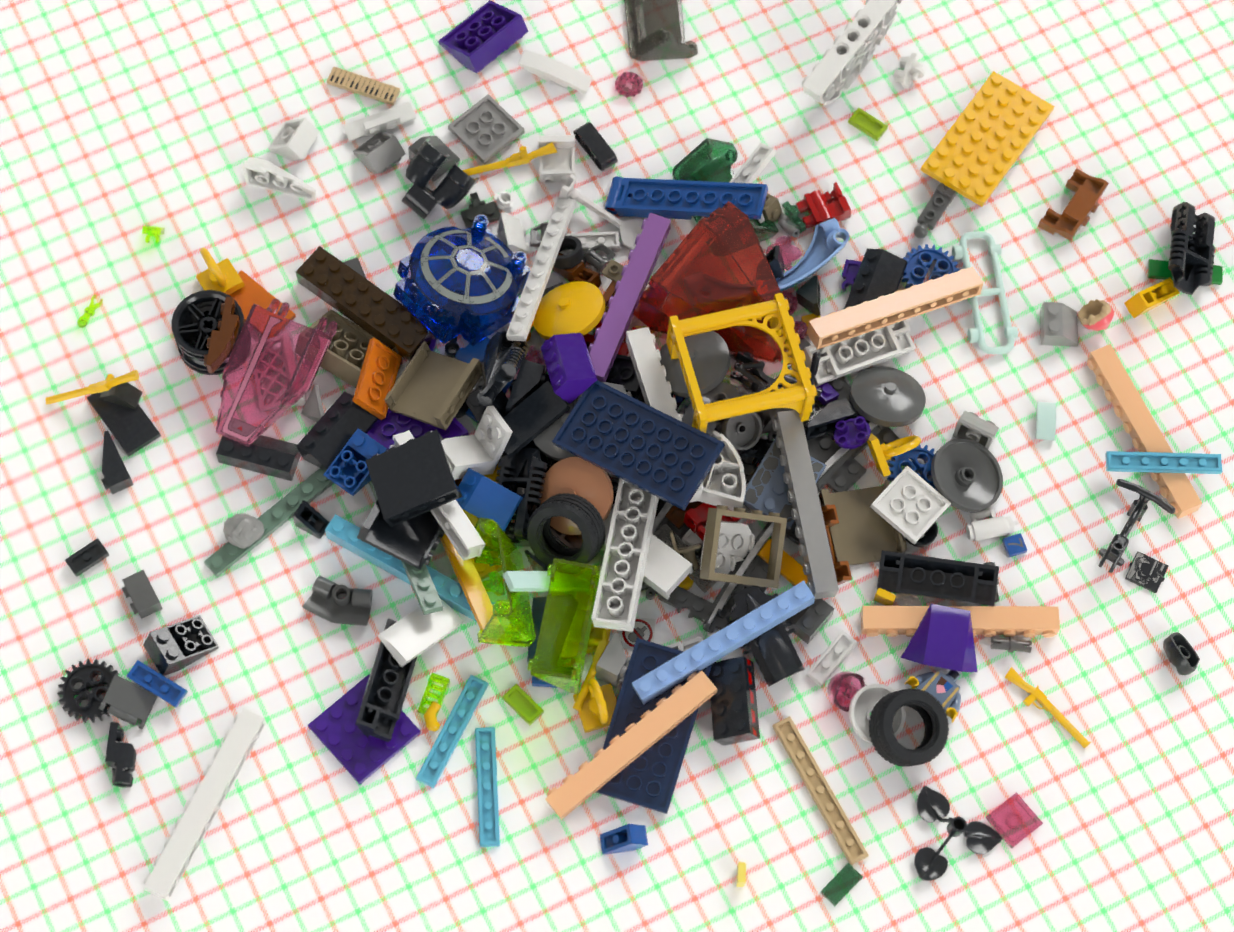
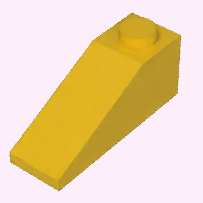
M1168 278L1138 292L1124 302L1132 317L1136 318L1177 296L1180 292L1174 287L1172 279Z

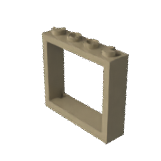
M717 505V508H708L699 579L778 589L787 518H782L780 513L769 512L768 516L763 515V511L751 510V513H746L745 508L734 507L732 511L728 510V506ZM722 516L774 523L767 579L715 573Z

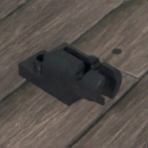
M110 722L105 762L108 767H112L113 785L130 788L133 784V777L130 772L135 771L137 753L133 744L121 743L124 738V730L119 723Z

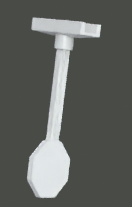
M571 174L567 185H563L558 199H575V201L618 227L622 244L630 250H634L636 247V237L643 230L641 229L643 220L637 218L624 222L580 194L581 192L574 188L577 177Z

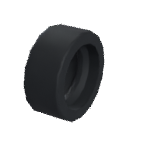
M564 236L558 253L567 249H573L574 251L567 255H557L554 263L555 268L570 269L580 264L583 260L584 251L581 241L577 237Z

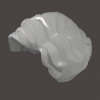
M239 513L226 519L223 532L225 539L230 544L245 549L262 537L264 525L254 516Z

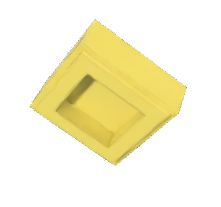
M738 862L736 887H744L746 883V862Z

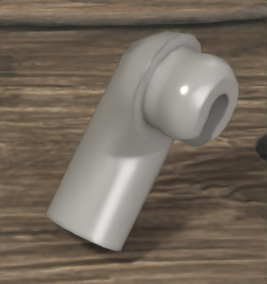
M781 214L777 220L780 227L787 234L795 238L798 237L800 230L788 224L789 216Z

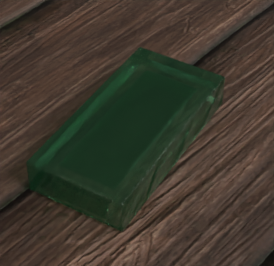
M847 863L820 893L835 907L858 884L863 876Z

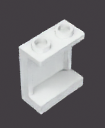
M538 135L539 148L553 142L558 152L539 156V183L552 184L562 182L567 184L571 174L576 176L575 135Z

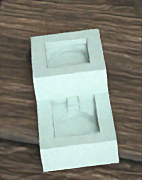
M1037 401L1035 439L1054 441L1056 436V403Z

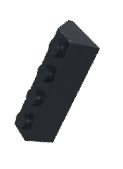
M867 248L844 309L897 291L908 262L884 249Z
M344 391L296 447L304 460L326 471L357 429L367 434L379 419L354 403V396Z
M224 434L216 451L219 463L288 481L293 480L301 454L296 447L297 444L259 434L249 443Z

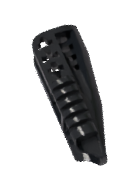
M1182 202L1172 210L1170 226L1171 249L1168 269L1173 276L1174 287L1182 293L1193 295L1199 286H1209L1212 284V270L1215 257V246H1213L1215 217L1206 212L1196 215L1194 205Z
M507 331L498 332L492 336L484 352L482 374L485 383L477 395L478 402L483 406H491L496 396L506 384L514 379L530 349L526 341L508 340L506 337Z
M530 447L522 448L512 458L506 455L499 460L498 468L500 470H497V475L499 476L496 477L495 481L523 497L515 511L516 514L512 516L504 532L491 525V537L499 542L530 547L527 539V525L529 518L537 509V505H541V500L539 499L542 498V493L540 492L544 489L541 485L545 483V480L542 478L546 477V473L543 471H547L548 466L547 463L541 460V450ZM508 534L513 535V538H507Z
M758 586L744 588L734 595L736 606L726 619L728 623L737 621L779 595L778 593L767 595ZM782 622L740 647L743 649L749 646L750 649L742 653L744 656L750 653L753 654L768 687L805 670L789 637L790 634L796 631L794 628L786 631V628L792 626V622L784 625Z

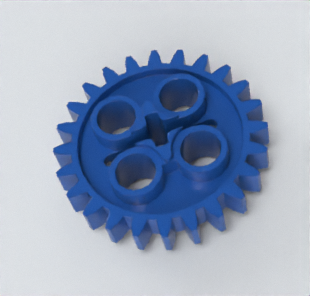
M925 244L923 249L918 245L917 250L912 248L903 257L908 263L901 282H907L905 288L922 284L933 260L937 262L928 280H934L946 274L958 272L960 268H956L958 262H952L954 256L948 257L949 251L943 253L942 247L937 250L934 244L932 248Z
M921 445L908 452L891 457L892 461L888 462L891 475L888 476L887 480L893 481L903 471L901 466H908L937 491L933 481H930L926 476H931V463L935 455L933 454L935 449L932 448L929 451L927 450L928 445H925L924 448H921ZM917 459H922L925 464H920Z

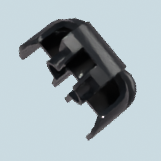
M429 138L421 145L406 169L405 176L414 185L401 200V202L424 220L437 203L447 210L455 207L479 180L478 177L474 179L458 167L460 163L456 162L435 190H431L428 187L429 182L450 155H443L429 144L431 141Z

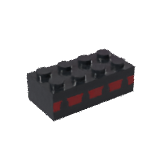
M744 656L714 662L708 677L717 688V693L710 698L713 740L725 746L760 739L753 662Z

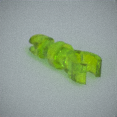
M96 294L92 296L89 307L84 309L85 313L77 321L79 327L84 328L88 324L90 317L95 315V310L102 306L103 298H101L99 303L95 304Z

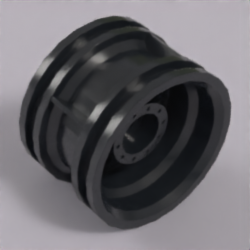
M202 290L189 295L178 304L172 316L171 329L180 357L189 368L200 374L220 375L229 372L243 361L248 352V330L242 309L234 299L236 305L234 315H238L240 320L236 341L227 358L214 373H208L207 366H204V357L209 351L207 339L211 337L212 330L218 331V321H222L223 316L221 315V304L225 303L226 297H231L221 291ZM193 341H197L196 346L192 345Z

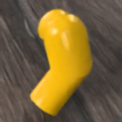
M434 700L424 713L425 725L428 730L433 732L438 731L440 728L436 714L441 708V705Z

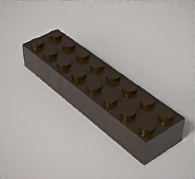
M321 246L295 271L298 283L409 362L424 341L429 345L430 341L436 338L434 326Z

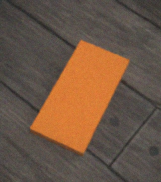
M241 270L238 274L245 286L231 293L230 296L234 297L241 307L245 322L261 335H263L271 316L283 320V322L272 329L269 339L276 337L296 318V314Z
M372 338L368 344L353 402L378 419L383 420L386 418L388 410L385 398L395 385L402 356L376 338Z

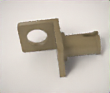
M673 530L670 531L674 550L678 554H683L684 558L690 563L692 562L694 570L698 569L699 565L694 551L701 548V543L678 549Z

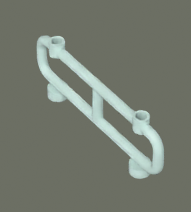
M986 231L967 232L961 236L959 245L952 246L953 260H962L963 268H970L967 240L986 239L997 287L982 289L980 295L969 298L975 328H968L969 343L978 342L980 349L987 354H1005L1013 349L1015 345L1014 338L1018 337V328L1016 326L1012 327L998 259V255L1002 253V248L1000 244L995 243L993 236ZM998 295L1004 323V335L1007 338L1006 346H987L977 301L978 296Z

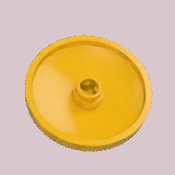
M584 281L565 283L552 289L541 299L534 317V327L540 337L545 340H549L553 335L581 333L584 336L602 319L606 307L605 299L599 288L594 284Z

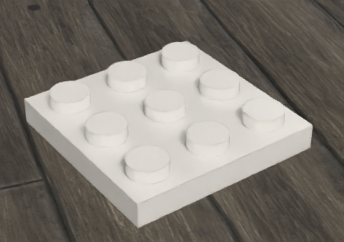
M906 466L870 507L915 545L951 503L911 468Z

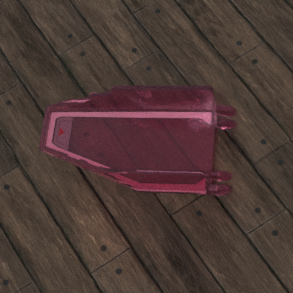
M275 298L267 310L257 304H253L223 371V390L220 392L221 406L218 408L215 433L248 447L310 390L332 337L336 333L337 323L335 321L330 322L326 332H323L327 325V318L322 317L317 327L312 329L285 318L290 305L287 302H284L279 309L280 300Z

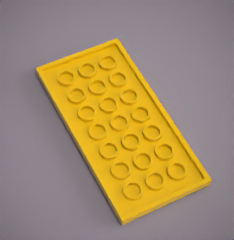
M993 71L921 166L920 171L983 207L1052 113L1055 106Z

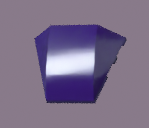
M931 603L900 658L954 671L978 672L970 610Z

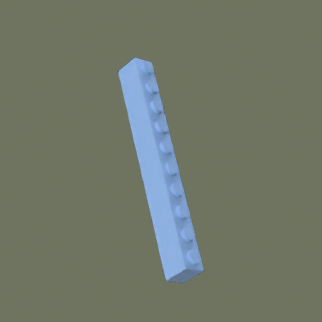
M805 581L800 582L632 682L635 692L643 705L683 682L694 672L698 673L812 605L815 600L814 595Z

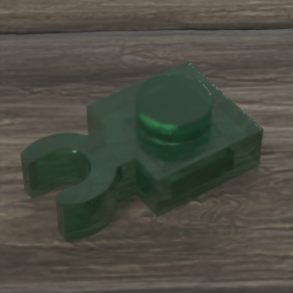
M788 201L782 204L783 212L790 217V221L800 230V234L807 230L806 225L798 216L800 212L794 204L791 206Z

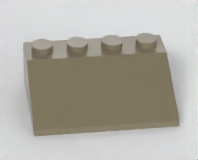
M330 309L299 335L295 352L312 361L318 347L316 334L328 338L317 365L356 388L369 341L375 337Z

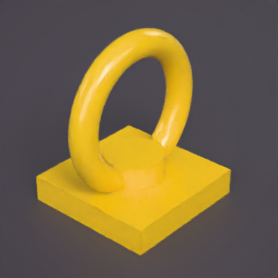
M202 247L200 249L201 256L208 269L197 274L195 277L203 290L221 291L230 295L245 286L228 258L216 264L207 248Z
M871 433L867 440L877 471L883 477L891 474L886 462L887 460H890L893 456L908 452L921 443V438L916 435L903 437L880 445L878 438Z
M595 678L589 679V691L581 707L582 711H578L585 733L610 726L617 703L611 683L599 686ZM579 693L573 694L574 702L576 701Z

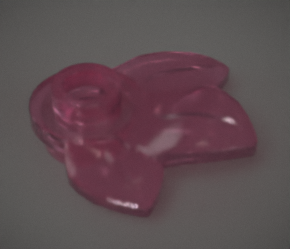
M784 235L778 237L775 243L767 247L766 255L775 245L779 246L785 264L784 270L788 271L792 268L791 261L800 258L802 253L798 247L791 245V237Z

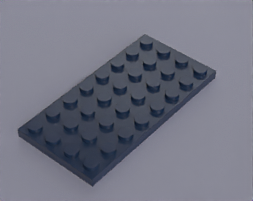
M598 380L584 391L552 440L553 444L682 510L686 509L725 447L724 442Z
M640 638L636 639L628 670L626 671L605 738L604 750L610 746L609 742L617 735L621 737L625 734V729L633 722L637 724L642 720L640 717L646 711H653L657 707L658 701L664 697L666 699L673 694L672 690L680 684L683 686L688 682L687 679L644 705L632 685V682L684 651ZM712 664L701 670L707 677H709ZM699 708L595 793L667 814Z

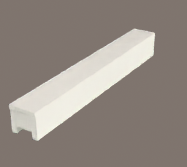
M409 430L393 435L394 445H390L389 449L394 446H400L408 440L415 438ZM456 500L430 510L463 561L481 556L485 543Z

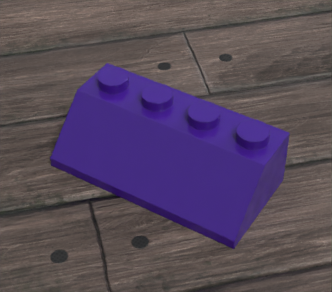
M583 334L553 335L540 347L554 393L569 404L598 380Z

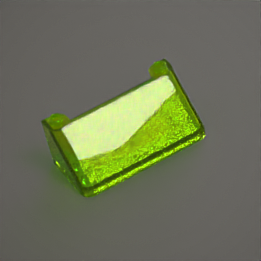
M479 518L474 528L484 541L485 546L481 556L475 558V562L502 565L503 574L506 571H525L521 552L497 522L492 519ZM505 582L508 600H497L494 603L491 619L486 627L477 633L478 643L529 647L535 640L528 592H510Z
M554 558L553 564H549L547 576H550V584L536 653L533 659H529L527 670L531 671L530 674L540 680L569 693L579 694L593 624L592 613L601 566Z

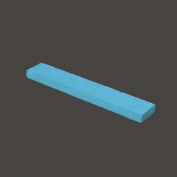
M1106 451L1105 453L1106 471L1192 474H1221L1223 472L1221 454Z
M470 675L416 777L417 781L433 789L435 788L489 685L488 682Z
M495 727L475 728L480 847H499L500 830Z

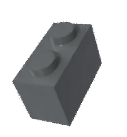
M144 569L122 579L125 585L122 587L126 598L131 597L133 603L130 606L134 614L138 613L140 618L143 619L163 609Z

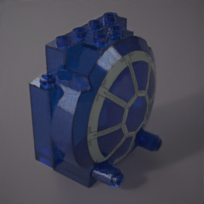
M482 214L474 218L471 228L460 229L451 226L428 233L418 241L412 254L399 262L397 273L402 280L396 283L393 295L443 344L461 334L464 340L474 346L510 323L519 302L518 296L522 294L531 270L526 265V254L522 251L512 252L487 228L489 221Z

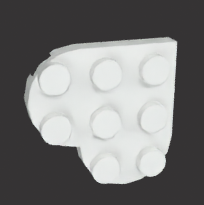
M721 521L715 573L728 574L730 570H734L736 562L743 561L748 552H751L755 544V536L751 533L748 525L739 522Z

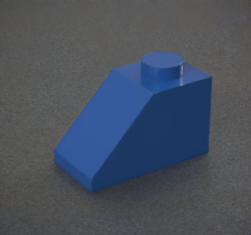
M626 824L600 834L602 854L634 851L648 846L646 826Z

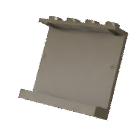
M424 341L407 364L401 376L397 379L391 391L386 395L385 402L390 411L446 430L483 375L482 364L476 358H473L470 363H466L430 350L427 342Z
M885 480L883 486L830 493L829 488L821 489L819 493L821 507L835 505L839 524L829 527L837 562L848 561L849 566L880 561L882 550L905 553L907 551V544L905 539H902L901 533L870 507L890 485L889 480Z

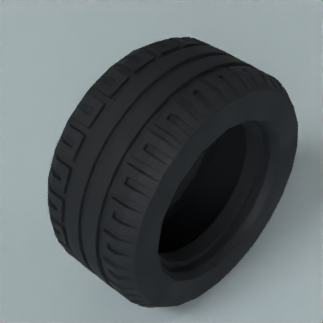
M570 493L556 494L543 502L529 518L527 525L528 543L534 555L549 568L562 572L577 571L585 567L603 547L605 541L604 521L594 505L583 497ZM562 516L568 518L578 526L583 539L581 548L570 549L562 546L555 540L550 529L552 517Z
M909 688L889 693L875 704L871 712L868 725L870 740L877 753L893 765L910 767L928 763L942 752V749L945 747L944 745L947 743V736L949 735L947 714L942 704L933 695L924 690ZM903 706L911 707L923 719L925 727L924 738L914 750L901 745L894 736L893 718Z

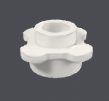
M502 191L493 197L500 210L514 206L512 195L507 191Z

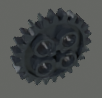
M87 659L84 665L79 661V667L72 664L73 671L66 670L65 672L68 676L61 677L64 684H58L59 689L63 690L58 692L57 695L61 697L59 703L64 705L62 707L64 712L68 711L69 717L75 715L76 721L82 717L84 723L87 722L88 718L94 723L95 717L103 721L102 715L104 714L110 717V714L107 713L110 705L106 704L103 710L99 709L103 700L99 699V696L102 693H106L114 675H119L118 671H113L112 665L107 667L105 661L99 665L98 659H95L93 664ZM96 675L102 676L99 681H92ZM76 683H83L79 689H74ZM89 700V703L86 706H80V703L82 701Z

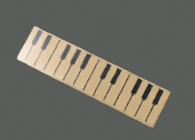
M333 66L327 79V84L393 106L400 94V88L335 66Z

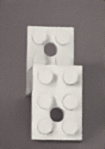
M494 406L486 407L474 435L446 438L441 441L454 481L456 479H463L468 468L482 475L494 473L512 434V430Z

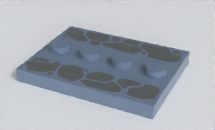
M775 438L746 487L743 504L753 510L763 511V515L767 516L769 512L780 513V517L787 518L786 528L790 530L795 520L791 516L792 503L788 501V484L784 482L785 470L784 466L780 464L781 451L780 448H777ZM810 456L817 483L827 465Z

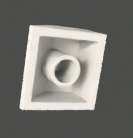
M307 118L286 120L268 147V150L291 161L303 160L308 156L310 147L316 143L320 131Z
M501 212L497 236L500 246L509 256L503 257L504 263L525 261L527 253L530 252L529 243L525 241V227L521 225L520 219Z

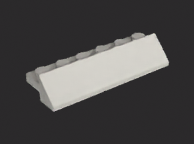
M903 320L820 349H816L814 344L804 348L806 367L810 369L813 353H820L818 371L814 379L815 385L818 386L904 355L916 349L909 334L911 328L907 320Z

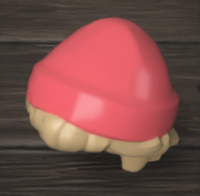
M1098 299L1095 301L1090 300L1078 312V319L1081 325L1086 329L1094 331L1107 329L1114 317L1113 308L1106 301Z

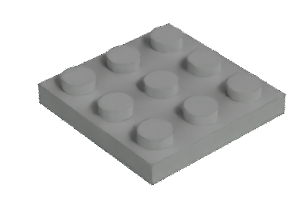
M489 94L448 125V130L483 164L525 132V129Z

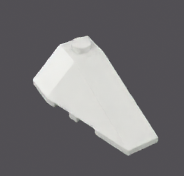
M250 157L242 165L247 185L317 201L315 188L264 158Z

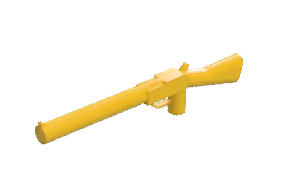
M553 142L528 154L526 147L521 146L519 147V153L512 154L506 160L464 169L463 171L471 176L505 167L524 165L539 156L558 152Z
M134 370L116 378L114 375L108 374L105 380L90 384L88 387L46 397L45 404L49 405L87 394L108 391L119 384L139 380V373L137 370Z
M603 628L601 639L593 636L589 639V644L594 645L591 650L593 662L573 705V709L577 711H582L581 707L589 691L588 681L590 678H594L597 673L596 664L610 642L611 629ZM598 646L595 654L593 655L595 647Z
M1011 666L1004 678L1030 694L1023 700V703L1027 707L1033 703L1038 709L1049 711L1085 749L1091 741L1089 742L1047 699V696L1039 689L1038 685L1035 688L1025 682ZM1037 700L1043 708L1038 707L1034 701Z

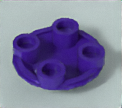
M859 416L846 421H838L835 425L836 429L833 437L839 447L854 449L863 445L868 440L871 429L865 418Z

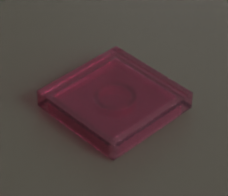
M1017 792L985 817L1011 849L1043 824Z

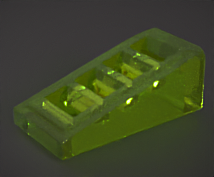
M431 673L417 713L424 715L428 709L424 707L425 704L431 705L433 701L428 700V697L438 700L437 703L442 706L451 684L449 678ZM434 682L442 684L443 687L435 685ZM431 689L441 692L440 695L431 692Z

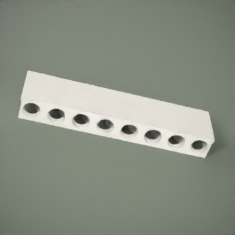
M621 478L619 479L592 621L594 627L633 632L659 498Z
M612 504L611 511L604 522L605 541L601 548L603 551L606 549L614 504ZM652 534L643 581L668 600L670 594L688 574L693 573L692 563Z

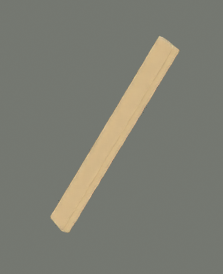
M789 716L773 724L772 727L850 866L868 858L869 854L792 718Z

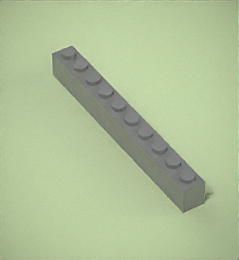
M796 410L777 412L772 420L773 430L777 432L776 445L781 451L780 464L784 466L785 470L783 477L785 484H788L787 497L788 501L792 503L791 516L796 522L795 535L800 541L799 554L804 559L803 573L808 578L807 586L815 599L835 597L839 588L803 422H801Z

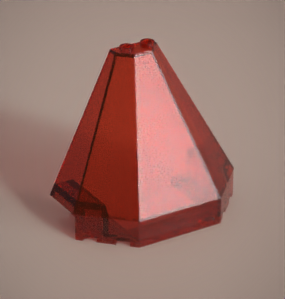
M728 201L722 209L719 207L713 211L708 219L706 217L701 219L648 282L650 287L643 292L639 300L640 305L634 310L633 315L649 327L650 332L654 333L655 337L667 340L669 317L677 315L678 320L774 300V295L781 293L748 215ZM762 318V320H757V322L760 324L763 323L764 318ZM768 321L767 326L771 329L770 323ZM744 325L714 330L724 339L730 354L737 355L739 351L742 353L748 351L753 355L754 359L772 364L783 360L778 344L763 330ZM795 325V327H793V328H794V331H795V333H798V334H799V332H798V330H797V328H796V325Z

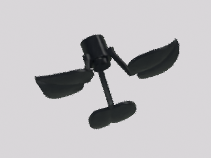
M927 786L921 789L917 799L918 814L927 823H933L937 819L939 822H948L946 829L949 834L937 852L930 847H924L916 853L914 865L921 880L933 881L940 878L946 872L948 861L939 854L952 837H958L963 833V836L967 837L966 845L969 850L979 855L990 852L1002 841L1003 838L999 833L985 823L973 821L967 824L966 820L960 816L944 818L950 811V804L947 798Z

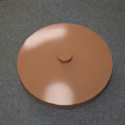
M569 457L558 461L546 472V477L543 478L545 483L541 485L544 487L543 491L540 492L542 493V498L539 499L541 504L556 494H575L594 505L605 522L613 504V486L605 470L579 457ZM562 516L551 518L550 526L555 530L567 535H582L578 526L570 519Z

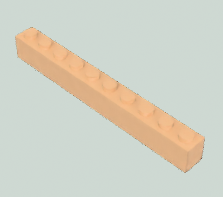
M973 267L961 269L958 272L946 274L940 278L931 279L904 290H897L892 294L880 296L877 299L865 301L859 305L847 307L844 310L832 312L820 318H814L809 321L807 335L816 349H820L980 295L984 282Z
M1111 344L1090 352L1087 359L1088 367L1094 371L1097 383L1103 387L1107 400L1114 406V412L1122 420L1125 432L1130 434L1135 449H1138L1139 452L1173 453ZM1150 472L1152 479L1160 487L1161 495L1175 508L1174 514L1177 519L1199 510L1202 502L1185 473Z
M862 606L860 612L861 634H867L868 637H876L878 634H885L888 637H896L898 635L913 637L929 606ZM949 606L970 610L973 637L976 635H984L985 637H995L996 635H1004V637H1014L1016 635L1034 637L1035 635H1043V637L1049 638L1057 635L1060 630L1059 606Z
M703 671L691 674L687 678L688 682L683 686L680 684L672 690L673 694L666 699L664 697L658 701L657 707L653 711H646L640 717L642 720L637 724L634 722L625 729V734L621 737L619 735L614 737L609 742V747L605 750L601 748L593 755L595 758L589 763L585 761L578 767L579 771L575 775L569 774L562 780L564 784L559 788L553 787L547 792L546 795L548 797L545 800L561 820L717 693V688Z

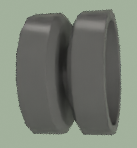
M753 412L721 419L715 431L719 434L722 433L735 449L748 450L759 441L762 434V422L758 414Z

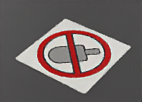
M636 617L633 632L620 630L623 648L633 649L637 638L654 643L656 619Z

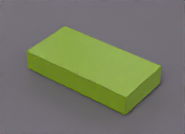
M859 107L848 120L849 124L877 142L888 129L886 124Z
M515 684L502 696V699L529 726L544 713V710L518 684Z

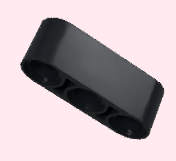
M587 122L573 131L577 142L599 170L603 171L618 162L614 151L591 122Z

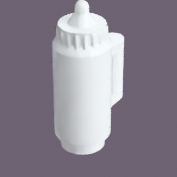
M992 508L969 513L971 522L970 525H966V535L968 540L973 541L1003 536L1013 532L1014 526L1018 525L1019 522L1012 520L1010 516L996 517ZM990 517L989 519L976 521V519Z

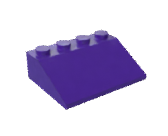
M489 0L442 37L438 43L465 68L477 74L529 31L521 14Z

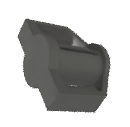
M604 244L594 246L585 253L583 258L584 266L587 261L597 268L596 272L601 275L604 268L616 254ZM600 249L605 254H607L608 257L606 259L603 258L601 255L595 252V250Z

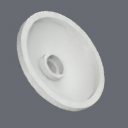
M879 683L866 685L855 693L850 703L849 718L851 725L859 737L872 743L868 727L870 712L873 711L875 704L882 697L895 692L894 689L887 685ZM905 706L901 707L893 718L892 727L895 737L902 731L905 723Z

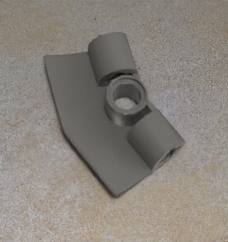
M321 575L317 577L312 587L313 593L302 606L303 609L331 623L368 625L373 598L372 590L352 589L343 584L338 585ZM341 593L347 594L343 599L337 598Z

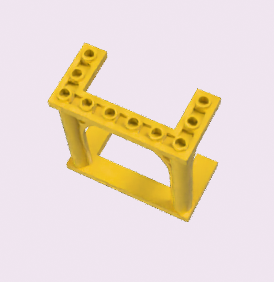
M782 293L775 294L774 300L678 320L677 315L669 317L666 344L671 360L679 359L694 409L692 427L706 433L708 422L773 408L794 409L798 411L801 422L809 420L817 391L815 385L811 384V372L809 367L805 365V353L799 347V334L794 331V319L788 313L789 303L787 299H784ZM762 318H764L763 323L760 324L757 322V320H762ZM768 321L770 323L771 329L767 326ZM744 325L763 330L776 341L782 353L783 366L779 377L770 387L754 394L708 404L703 403L684 337ZM791 364L792 370H789L787 365ZM784 376H794L797 382L790 384L785 381ZM779 384L783 386L781 389H778Z

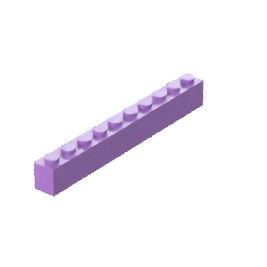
M650 213L648 219L643 220L642 233L637 235L635 240L636 247L634 250L631 249L628 256L630 261L622 269L621 275L623 277L621 281L618 280L616 283L614 297L611 296L609 299L608 312H604L601 319L602 326L597 328L594 335L596 340L588 348L597 379L600 382H606L625 338L626 331H628L670 232L671 219Z

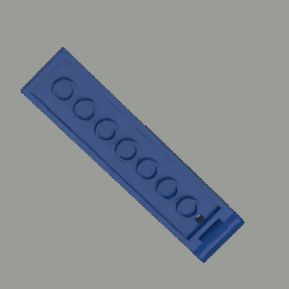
M615 176L612 179L604 209L613 215L618 213L619 216L648 218L649 214L653 213L668 219L691 220L692 216L761 219L768 186L767 184L622 178Z

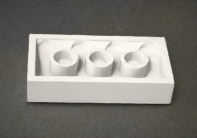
M441 600L443 611L423 615L419 606L378 634V638L401 667L449 635L463 623L458 614L443 600Z

